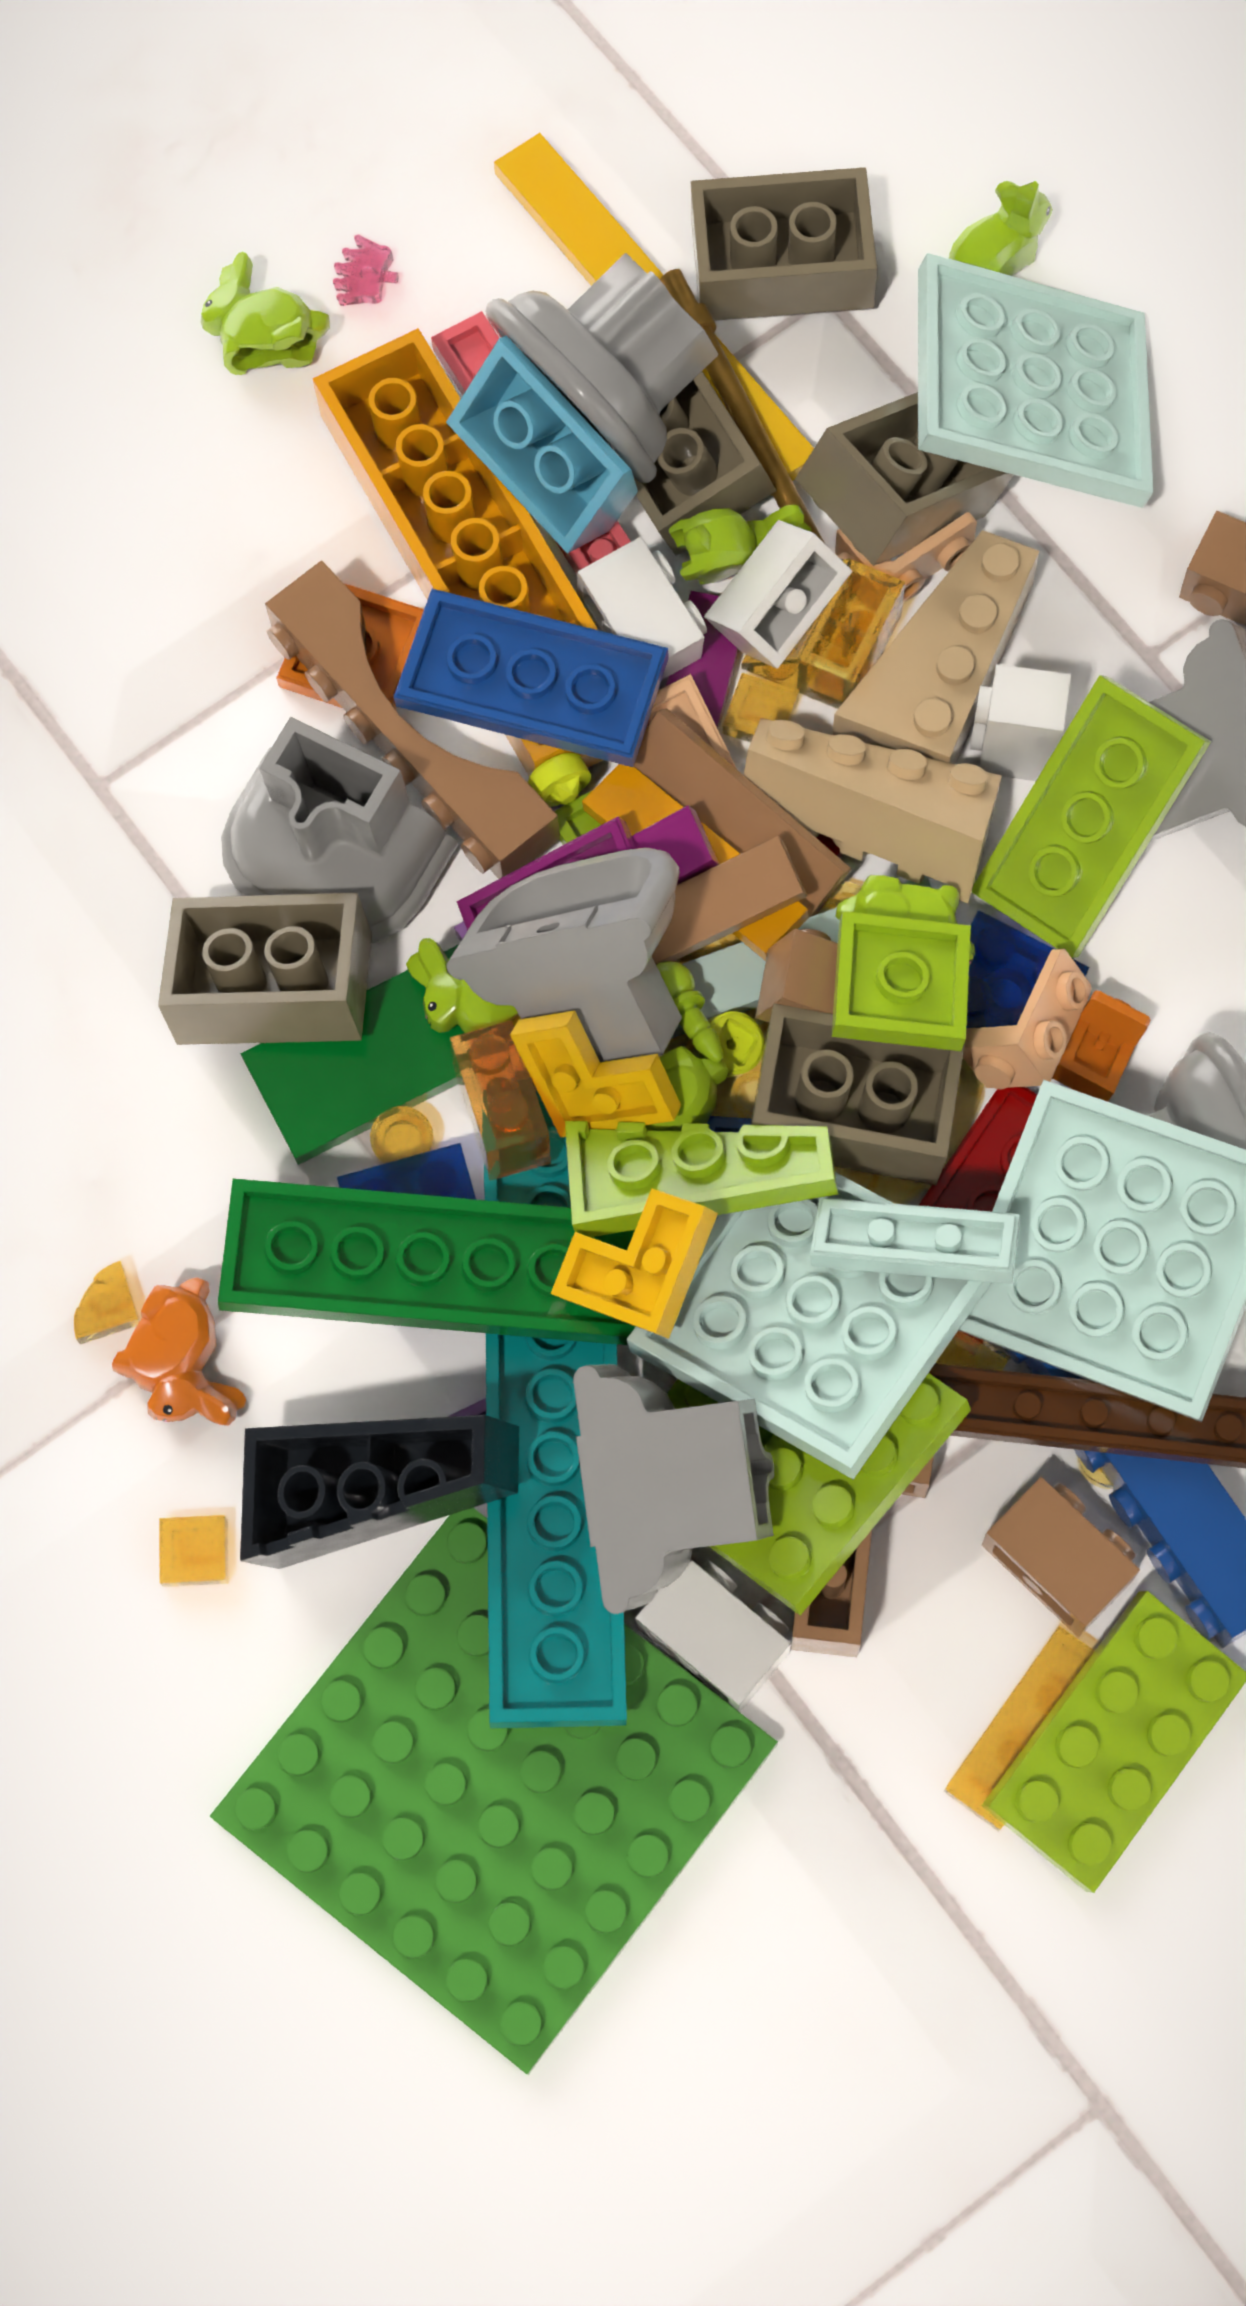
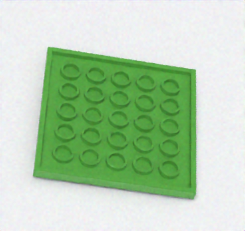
M473 1507L447 1517L209 1817L529 2076L777 1747L778 1741L626 1624H624L626 1725L490 1728L487 1517Z

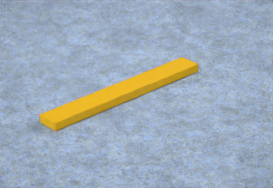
M540 132L494 161L495 175L591 286L625 253L647 274L651 271L661 279L663 273ZM716 336L793 482L814 447ZM704 368L702 372L725 406L706 368Z

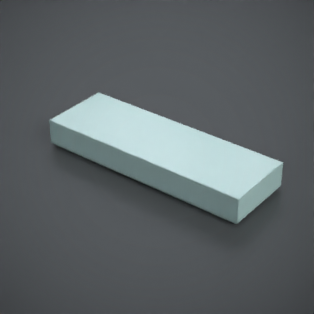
M820 1197L810 1251L811 1264L813 1267L1013 1284L1020 1216L1014 1213Z

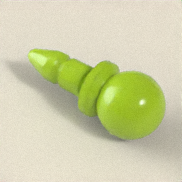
M665 961L657 964L656 966L682 1017L679 1024L687 1036L693 1039L692 1043L697 1051L712 1062H721L723 1060V1052L719 1036L713 1028H710L709 1021L701 1011L705 998L701 992L695 990V980L692 973L686 966L678 962Z

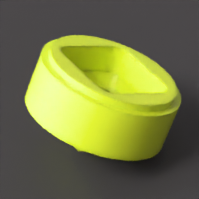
M563 753L539 765L531 773L527 783L549 807H555L560 804L565 805L573 802L578 794L589 784L591 773L579 754Z
M737 1011L725 1012L708 1020L710 1028H713L719 1036L723 1052L722 1061H724L729 1070L727 1077L746 1073L759 1063L764 1050V1037L755 1020ZM698 1051L700 1059L707 1058Z

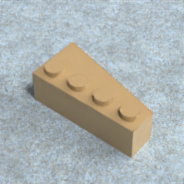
M982 530L834 713L832 735H852L861 739L864 743L893 750L910 749L921 753L927 758L956 764L974 722L980 685L989 687L995 673L996 664H999L1033 586L1039 550Z
M764 718L760 719L747 752L744 776L814 837L822 834L832 838L834 843L840 848V853L860 861L867 855L873 854L898 864L897 876L917 884L923 881L924 876H928L957 888L960 894L959 900L967 904L969 903L988 838L1002 775L986 772L981 767L973 764L961 763L956 765L927 758L921 753L910 749L893 750L864 743L861 739L852 735H831L805 729L798 723L789 720L772 721Z

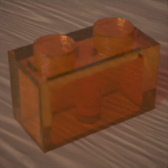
M512 1020L450 1037L454 1071L489 1181L551 1164L549 1132L530 1074L510 1036L514 1028Z

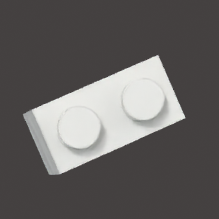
M778 520L708 610L704 618L742 653L778 669L853 571L816 534Z
M641 536L578 571L576 593L600 631L668 648L669 659L662 680L701 658L704 643L703 634L707 633L705 622L697 607L690 600L683 603L674 590L672 584L675 583V577L664 555L658 550L651 553Z
M996 664L992 687L980 685L970 750L982 751L979 767L986 772L1002 775V777L1030 781L1037 780L1063 736L1071 674Z
M690 1559L683 1574L668 1587L659 1589L653 1599L636 1616L637 1629L693 1677L741 1713L790 1654L791 1642L784 1637L789 1629L779 1617L762 1604L758 1603L751 1610L734 1596L732 1592L737 1588L736 1583L715 1564L706 1561L700 1567Z

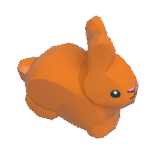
M199 1277L188 1279L178 1287L154 1286L141 1309V1320L136 1326L126 1348L115 1355L112 1369L122 1376L132 1378L141 1389L152 1393L147 1402V1413L154 1420L163 1422L183 1421L198 1413L212 1423L229 1426L236 1419L237 1411L244 1408L247 1402L244 1393L238 1388L210 1382L205 1379L202 1373V1369L217 1347L215 1320L206 1302L210 1292L209 1282Z

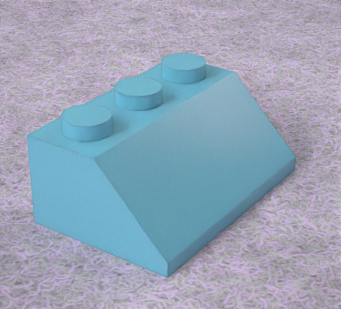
M507 335L499 338L446 423L568 554L611 530L638 492L634 476L630 467Z

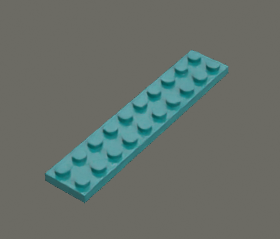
M538 1091L483 1092L484 1200L571 1208L566 1137L559 1136ZM485 1333L486 1415L519 1426L518 1493L487 1503L490 1728L624 1726L627 1723L624 1612L619 1614L609 1612L604 1607L596 1547H591L579 1462L576 1437L581 1436L574 1389V1374L580 1367L614 1364L617 1366V1345Z

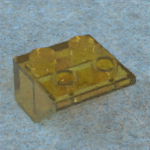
M850 558L841 560L853 572L777 669L745 655L741 663V669L835 709H838L883 654L902 616L905 581Z

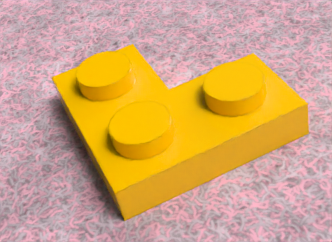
M575 1010L519 1019L510 1034L560 1137H566L565 1121H587L590 1129L615 1130L617 1129L618 1122H645V1125L671 1122L675 1120L679 1112L681 1103L658 1054L600 1062Z
M651 1188L628 1249L624 1250L575 1232L551 1294L669 1339L718 1213L705 1206Z

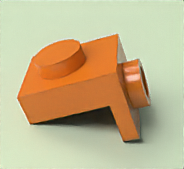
M1099 990L1094 991L1084 1006L1052 1079L1075 1091L1108 1102L1118 1086L1135 1046L1149 1026L1150 1017L1132 1008L1128 1003L1120 999L1113 998Z

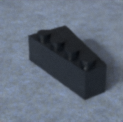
M488 1415L245 1428L240 1561L282 1569L517 1494L519 1482V1426Z

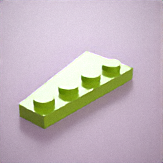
M565 1121L572 1225L575 1232L588 1237L635 1230L651 1188L705 1206L717 1212L718 1215L838 1195L832 1145L827 1126L743 1125L739 1132H714L710 1130L709 1124L683 1123L681 1131L647 1130L645 1122H618L617 1130L590 1129L587 1121Z

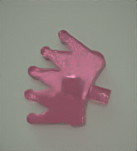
M357 234L354 236V241L360 249H349L348 247L342 249L344 260L351 262H335L333 265L336 274L344 276L341 279H333L335 290L346 292L345 294L338 293L336 296L340 306L380 303L382 301L383 282L398 284L399 281L398 272L388 271L394 261L390 247L379 245Z

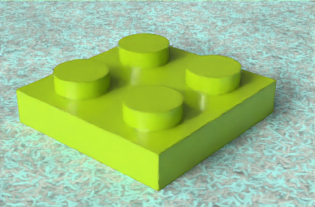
M842 911L838 930L832 1037L962 1051L966 1040L971 925Z

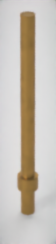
M680 269L666 272L661 277V282L675 301L705 330L719 354L705 368L733 421L777 491L772 493L779 509L785 505H798L804 513V522L811 527V532L824 542L714 334L717 325L706 304L697 302Z

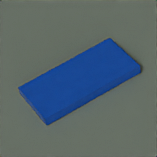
M431 588L394 694V701L396 707L634 767L669 659V653L666 647Z

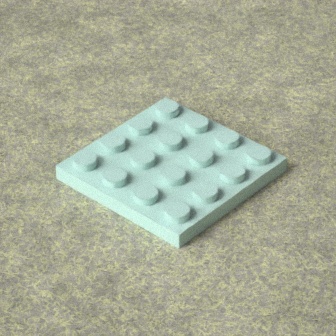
M926 253L918 268V450L1143 508L1153 494L1145 313Z
M1043 1080L992 1211L1014 1213L1020 1216L1013 1284L992 1282L958 1331L1202 1422L1246 1308V1150Z
M836 1172L838 1195L823 1197L892 1203ZM819 1198L719 1215L709 1235L670 1338L667 1339L635 1327L626 1339L630 1352L719 1403L755 1399L758 1425L849 1478L854 1479L992 1282L813 1267L810 1251Z

